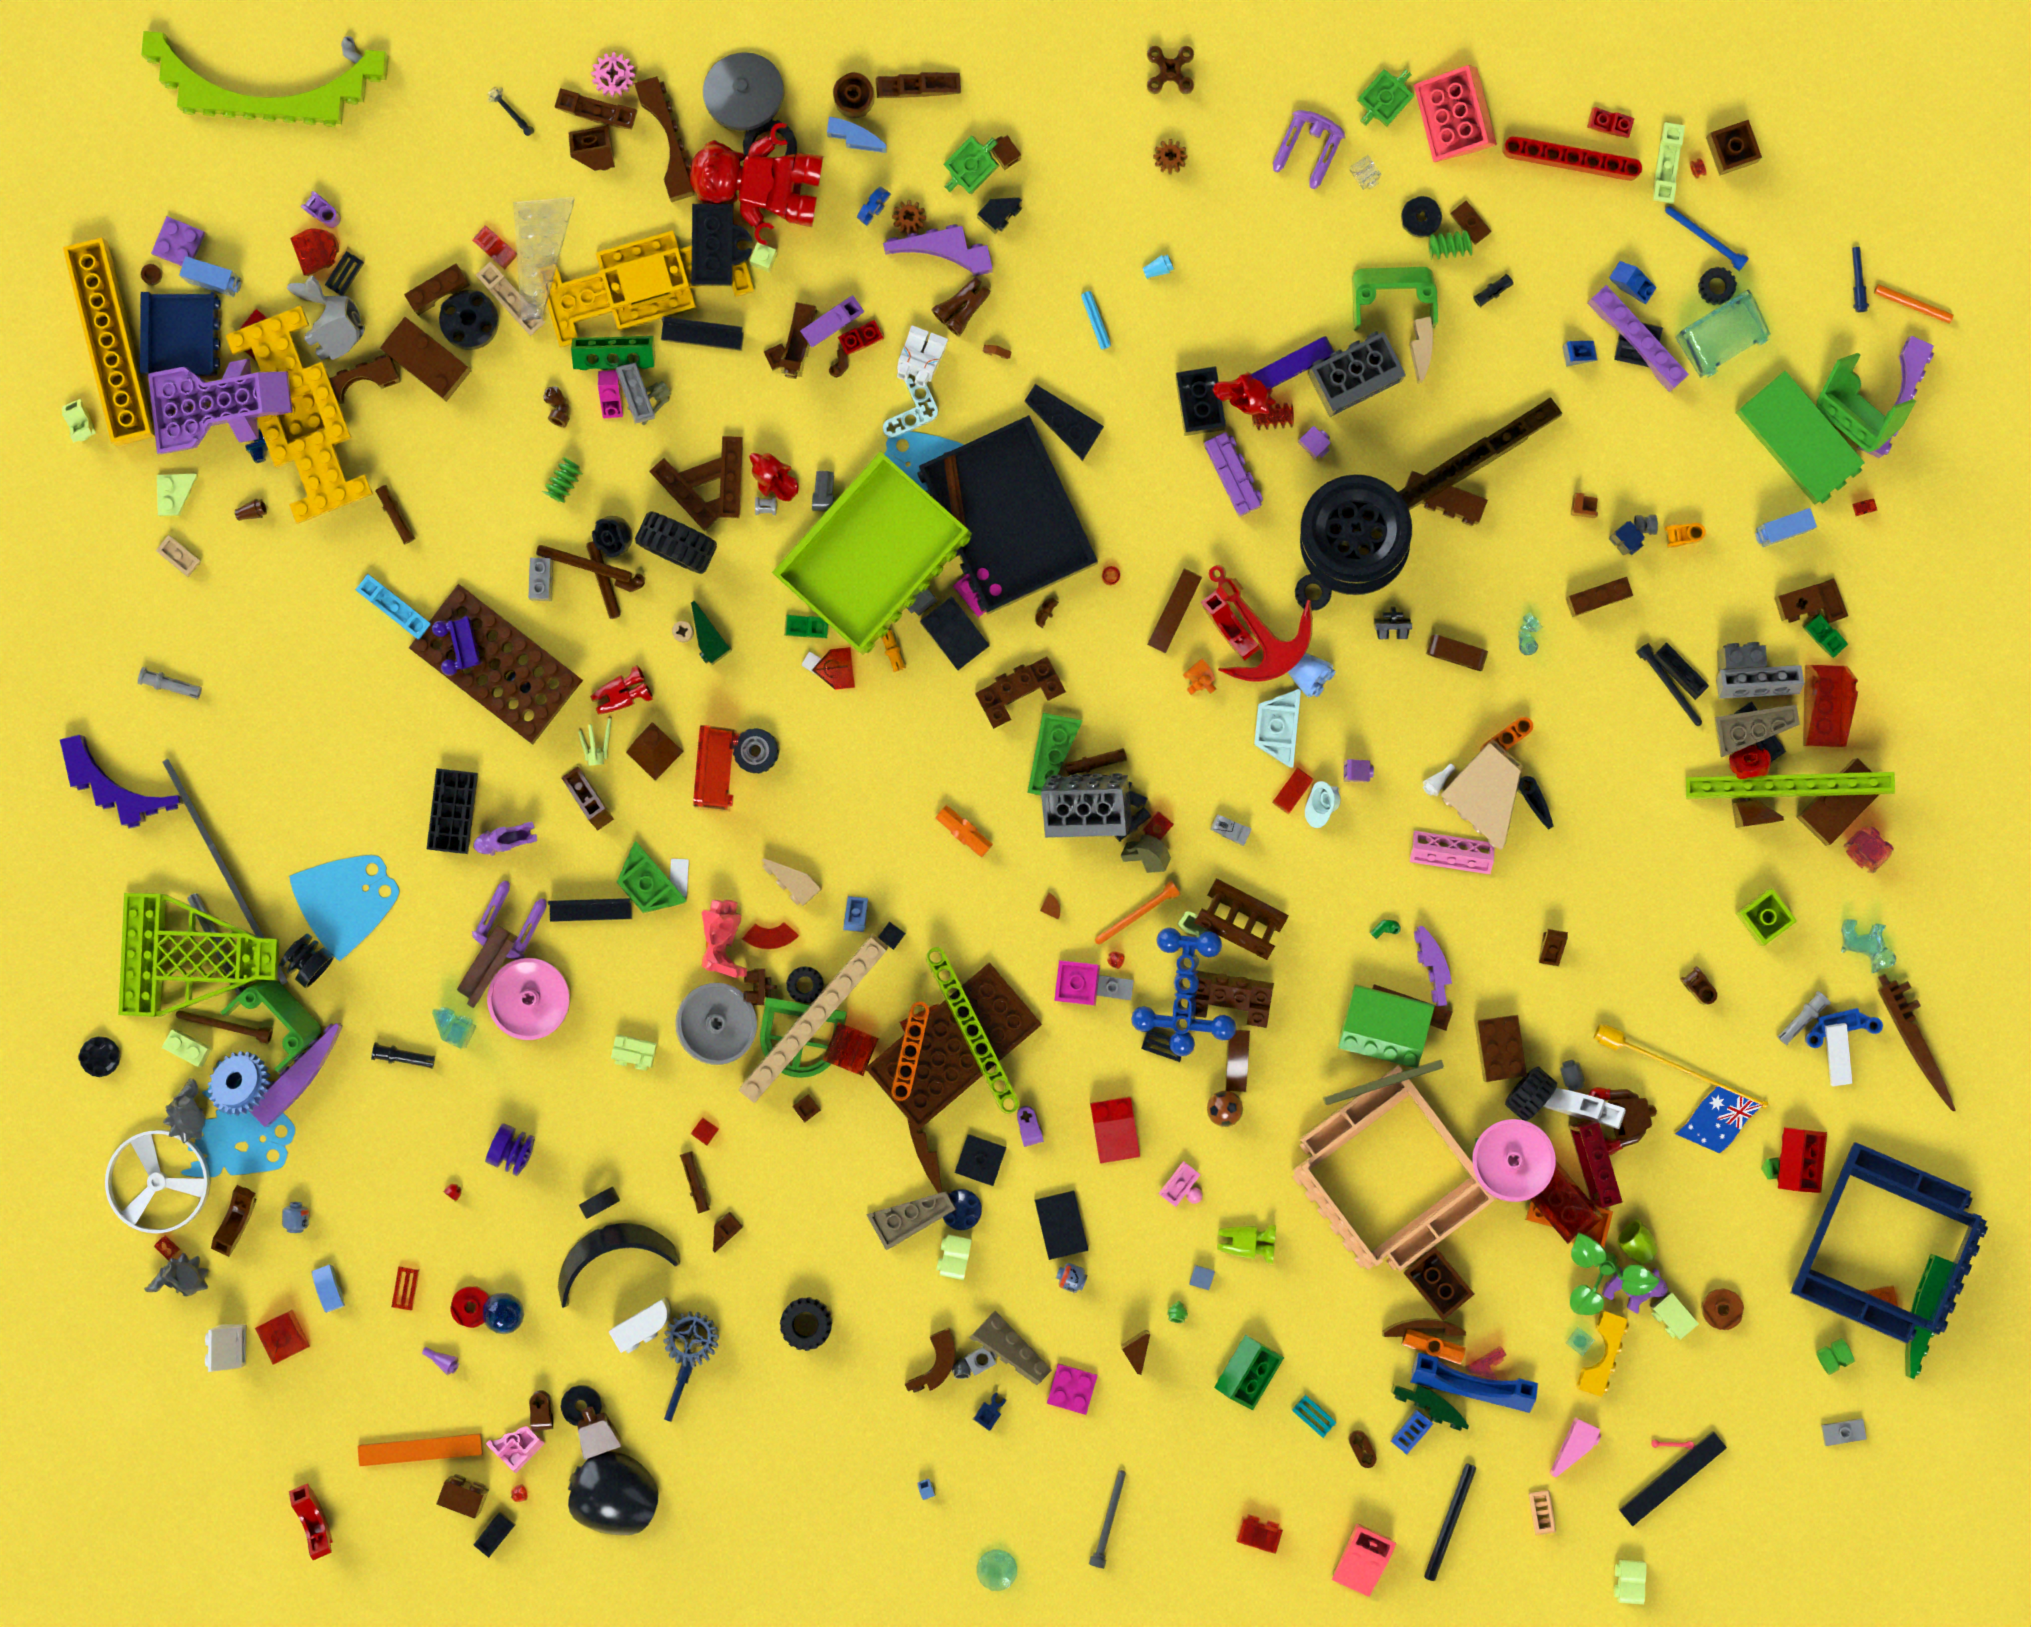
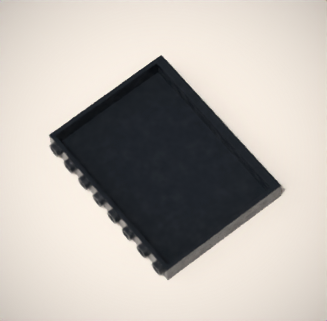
M1030 415L919 465L917 475L921 483H926L928 488L926 492L952 515L944 460L956 455L966 528L972 533L970 541L956 551V557L960 556L963 562L960 564L964 575L968 574L971 579L968 584L972 593L977 592L980 598L977 600L981 612L985 611L987 615L1098 564V560ZM985 568L988 570L989 576L986 580L978 579L977 571L979 569ZM999 584L1002 588L1001 594L993 596L990 593V586Z

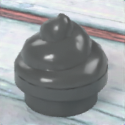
M960 1357L952 1367L954 1377L966 1379L971 1376L972 1370L966 1359Z

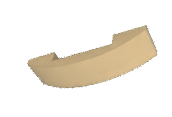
M489 262L476 274L480 281L530 336L546 323L492 262Z

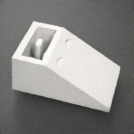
M221 1324L208 1330L205 1336V1344L208 1346L205 1366L208 1367V1372L246 1366V1324Z

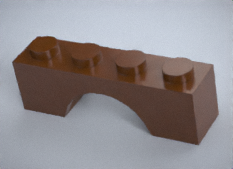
M382 355L376 357L374 362L369 364L367 362L360 363L353 370H341L336 373L337 376L329 378L339 405L344 403L347 389L357 381H373L381 389L400 383L401 381L393 359L390 356Z

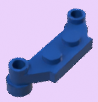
M1858 1008L1817 1017L1818 1022L1810 1033L1806 1035L1805 1042L1811 1048L1820 1047L1823 1044V1037H1826L1825 1026L1845 1023L1847 1024V1032L1863 1028L1871 1034H1877L1883 1029V1023L1879 1018H1870L1860 1013ZM1871 1022L1874 1023V1028H1873V1029L1870 1028V1023H1871ZM1812 1036H1814L1815 1038L1814 1043H1811L1810 1041Z

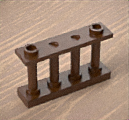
M1216 878L1207 896L1213 898L1208 910L1201 909L1194 923L1268 960L1275 948V945L1269 943L1274 931L1280 933L1289 915ZM1220 902L1231 908L1226 920L1214 915ZM1238 912L1249 917L1244 929L1233 924ZM1256 921L1267 926L1262 939L1251 933Z

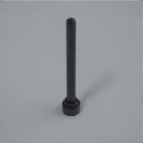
M1647 643L1638 649L1636 654L1639 658H1643L1644 661L1647 660L1696 726H1700L1702 724L1701 718L1661 665L1652 657L1654 654L1652 646Z

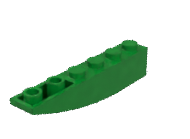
M1930 1254L1915 1293L1911 1313L1930 1320L1953 1262ZM1917 1326L1914 1328L1917 1330L1915 1338L1906 1344L1905 1351L1906 1376L1915 1379V1376L1920 1374L1922 1369L1920 1363L1929 1351L1928 1342L1930 1337L1933 1338L1935 1335Z

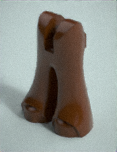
M977 277L968 282L949 300L931 309L935 317L942 324H946L947 328L958 337L965 330L970 318L991 293V290L984 286L976 295L974 294L981 285V281ZM965 302H967L966 305L962 308V310L958 314H956L951 320H949L953 316V314H955L956 311Z

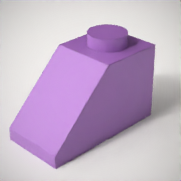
M1354 759L1344 761V782H1369L1370 778H1373L1374 766L1370 765V761Z

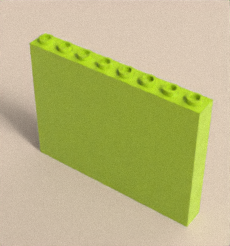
M880 451L772 573L859 653L864 655L872 651L875 647L874 643L878 638H883L889 631L888 627L902 617L903 610L914 604L918 593L924 592L929 587V581L933 577L940 575L946 562H950L956 557V551L970 541L972 533Z

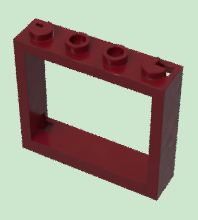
M1585 1120L1568 1125L1591 1204L1606 1208L1623 1203L1600 1123ZM1598 1192L1599 1199L1594 1200L1593 1194Z

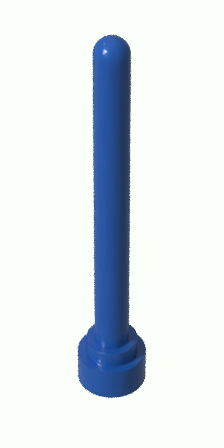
M1667 206L1665 208V212L1729 258L1734 265L1733 267L1738 271L1748 261L1749 258L1746 255L1736 254L1673 207Z

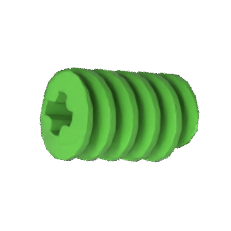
M1466 230L1462 232V235L1456 231L1454 236L1448 232L1446 237L1439 233L1437 239L1434 234L1430 235L1429 254L1431 260L1433 254H1436L1439 260L1441 253H1444L1445 258L1448 259L1450 252L1456 258L1458 251L1464 257L1466 250L1472 256L1471 237Z
M562 457L566 464H558L561 471L554 470L557 478L550 477L549 480L553 485L546 484L545 487L548 492H542L558 502L565 503L566 500L562 496H570L567 488L574 489L575 487L571 481L578 482L579 480L575 475H583L578 465Z

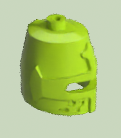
M1636 1218L1629 1223L1618 1237L1617 1243L1619 1247L1638 1264L1645 1265L1647 1262L1650 1263L1655 1259L1654 1256L1658 1252L1657 1244L1651 1232L1648 1231L1639 1219Z

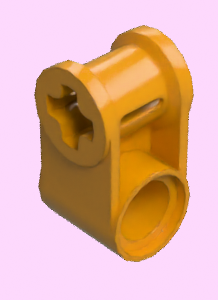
M1700 523L1664 527L1668 534V548L1697 543L1706 534L1705 527ZM1692 528H1697L1700 531L1699 538L1691 536L1690 531Z

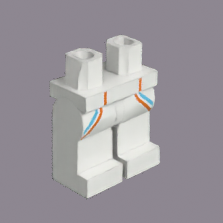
M912 325L898 361L897 377L907 380L909 374L916 376L915 384L925 387L927 382H931L946 350L948 339L931 333L925 347L929 332Z

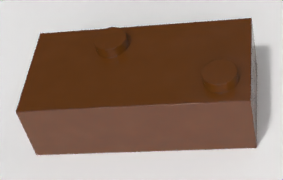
M406 317L402 319L380 347L385 354L390 356L446 402L472 371Z
M1856 758L1852 759L1840 773H1870L1872 771L1861 760ZM1880 794L1816 796L1796 818L1825 846L1831 845Z

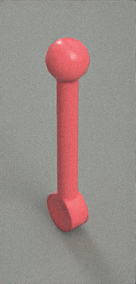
M1653 1440L1651 1442L1654 1448L1658 1446L1694 1448L1692 1441L1676 1443Z

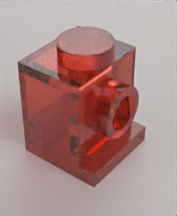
M1158 811L1142 831L1145 833L1144 835L1153 836L1161 841L1174 824ZM1155 825H1159L1161 827V831L1159 833L1153 831V827Z

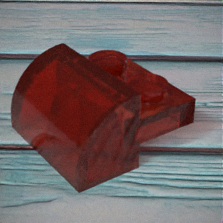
M838 1022L823 1061L864 1076L865 1068L869 1064L879 1038Z

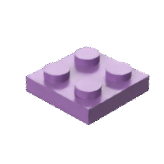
M167 216L151 254L182 266L185 256L195 259L205 232Z

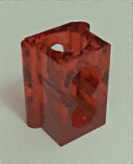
M166 1235L154 1245V1248L168 1261L180 1250ZM163 1242L166 1244V1248L171 1249V1254H168L167 1249H162Z

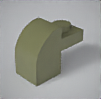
M1142 835L1139 842H1127L1121 853L1123 862L1142 860L1147 873L1166 871L1171 860L1164 843L1150 835Z

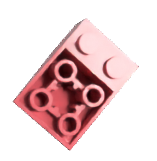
M1356 1523L1331 1580L1369 1597L1389 1562L1396 1542L1389 1537Z

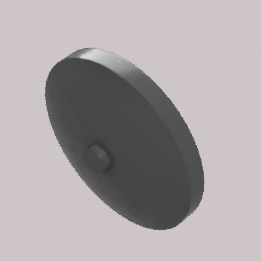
M736 53L721 59L710 69L703 85V98L709 114L716 122L732 130L746 131L765 125L777 114L784 98V85L778 69L768 59L754 53Z

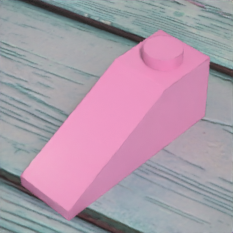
M1575 1417L1550 1474L1554 1477L1559 1476L1589 1452L1593 1445H1597L1601 1438L1600 1429Z

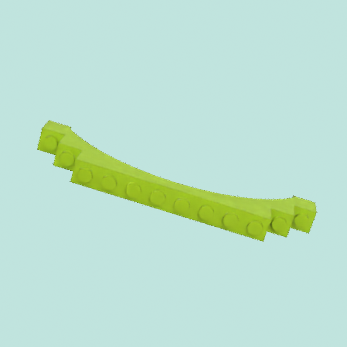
M143 31L141 55L148 63L159 64V61H161L159 81L165 88L177 89L179 87L177 107L184 114L195 115V112H199L209 117H214L215 114H223V117L226 118L243 116L247 120H255V117L269 122H275V119H282L286 123L303 121L307 125H316L317 122L324 123L323 125L328 127H335L336 124L342 125L344 101L352 105L364 102L366 79L370 82H380V80L387 79L389 57L385 51L365 50V55L352 68L319 88L292 96L254 97L225 90L194 73L176 56L168 44V37L164 33Z

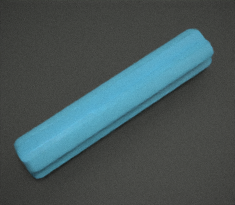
M1087 291L1081 295L1100 348L1102 350L1107 349L1111 346L1092 292Z

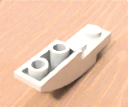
M1556 1088L1553 1095L1543 1106L1617 1129L1620 1128L1626 1111L1625 1108L1607 1103L1603 1099Z

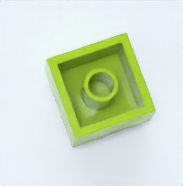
M1773 888L1767 889L1735 913L1759 946H1765L1797 922Z

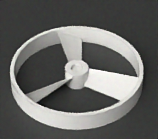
M166 1130L143 1132L126 1140L111 1157L105 1175L106 1195L115 1214L128 1226L146 1233H165L188 1224L203 1208L210 1190V1172L207 1161L200 1149L191 1140H188L185 1144L192 1149L199 1159L204 1179L168 1178L166 1174L160 1171L152 1134L169 1135L170 1131ZM180 1135L174 1136L175 1138L181 1140ZM131 1143L149 1175L147 1179L148 1187L121 1211L113 1195L112 1173L119 1155ZM170 1188L201 1197L194 1212L185 1221L172 1228L151 1229L137 1224L155 1191Z

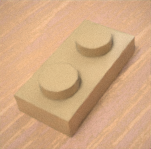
M170 535L167 536L156 550L187 577L201 563L197 557Z

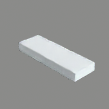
M1841 1023L1825 1026L1830 1085L1852 1084L1847 1024Z

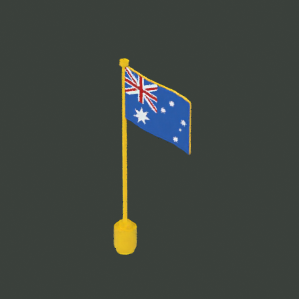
M1600 1024L1595 1031L1594 1039L1603 1046L1616 1051L1624 1045L1716 1085L1701 1101L1687 1123L1674 1133L1717 1153L1725 1150L1733 1142L1747 1120L1758 1109H1766L1768 1106V1101L1764 1100L1762 1102L1625 1042L1624 1032L1616 1028Z

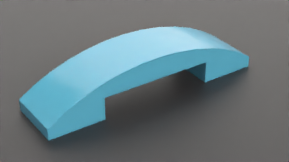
M369 574L355 589L418 640L431 625L430 622Z

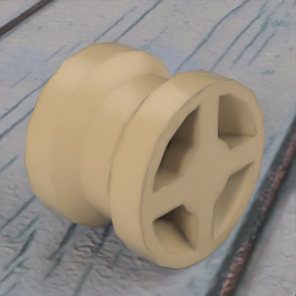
M677 622L672 628V634L679 642H688L693 637V628L687 622Z

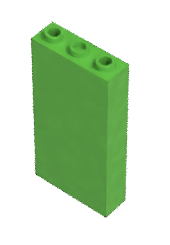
M1786 371L1781 373L1735 412L1814 505L1818 502L1822 504L1831 497V491L1834 489L1840 490L1847 484L1845 479L1850 475L1854 478L1862 471L1860 467L1865 462Z

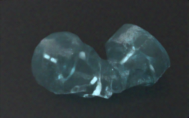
M1531 612L1523 617V624L1520 627L1521 631H1518L1519 649L1524 655H1532L1537 651L1538 644L1530 633H1537L1543 627Z

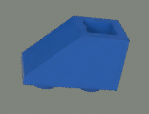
M1619 261L1609 277L1619 289L1643 304H1647L1657 288L1638 267Z

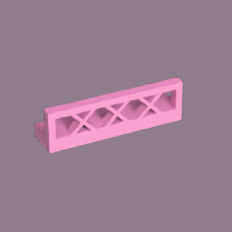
M1414 831L1410 862L1490 874L1494 863V847L1489 842ZM1418 839H1425V840H1427L1429 843H1427V844L1418 843ZM1444 842L1449 846L1441 847L1438 843ZM1463 845L1469 849L1461 850L1458 846ZM1479 849H1489V854L1481 853Z

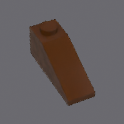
M578 766L562 777L563 782L583 813L597 831L614 820Z

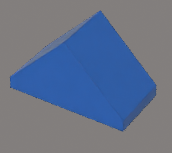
M1569 341L1562 347L1566 367L1597 361L1594 341Z

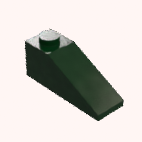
M693 601L691 606L698 646L702 651L699 655L705 663L710 662L714 665L732 650L698 604Z

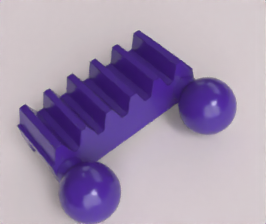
M468 616L454 622L452 620L448 621V623L437 621L433 624L432 631L437 637H443L448 631L451 632L457 661L447 659L442 663L441 670L445 675L451 676L457 672V669H465L481 664L480 654L477 650L478 645L475 642L476 637L473 633L474 629L471 625L472 621Z

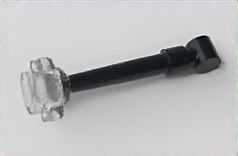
M492 88L487 94L489 97L487 102H499L518 123L517 125L523 129L526 136L533 134L534 128L528 126L524 119H521L502 99L503 88Z

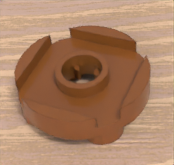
M1722 1288L1711 1291L1702 1302L1701 1308L1703 1317L1710 1326L1719 1330H1729L1741 1322L1744 1305L1741 1298L1735 1292ZM1720 1304L1728 1306V1309H1726L1728 1312L1725 1315L1718 1313V1306Z

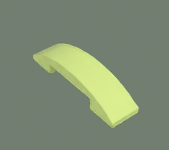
M1664 123L1656 165L1653 201L1674 203L1677 184L1676 176L1685 125Z

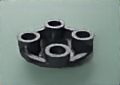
M98 1036L84 1043L80 1049L78 1060L85 1072L91 1076L103 1077L116 1070L120 1062V1051L114 1041L107 1037Z

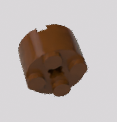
M855 72L848 73L836 81L833 88V97L837 110L849 118L866 116L874 104V90L870 81L864 75ZM856 92L857 96H855V98H851L850 95H853V93Z

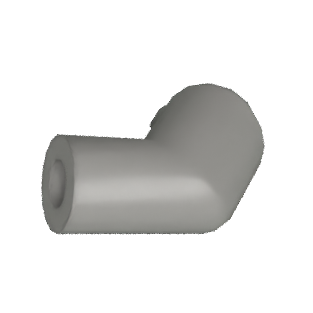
M350 36L344 37L341 44L343 56L356 64L363 56L356 53L354 39Z

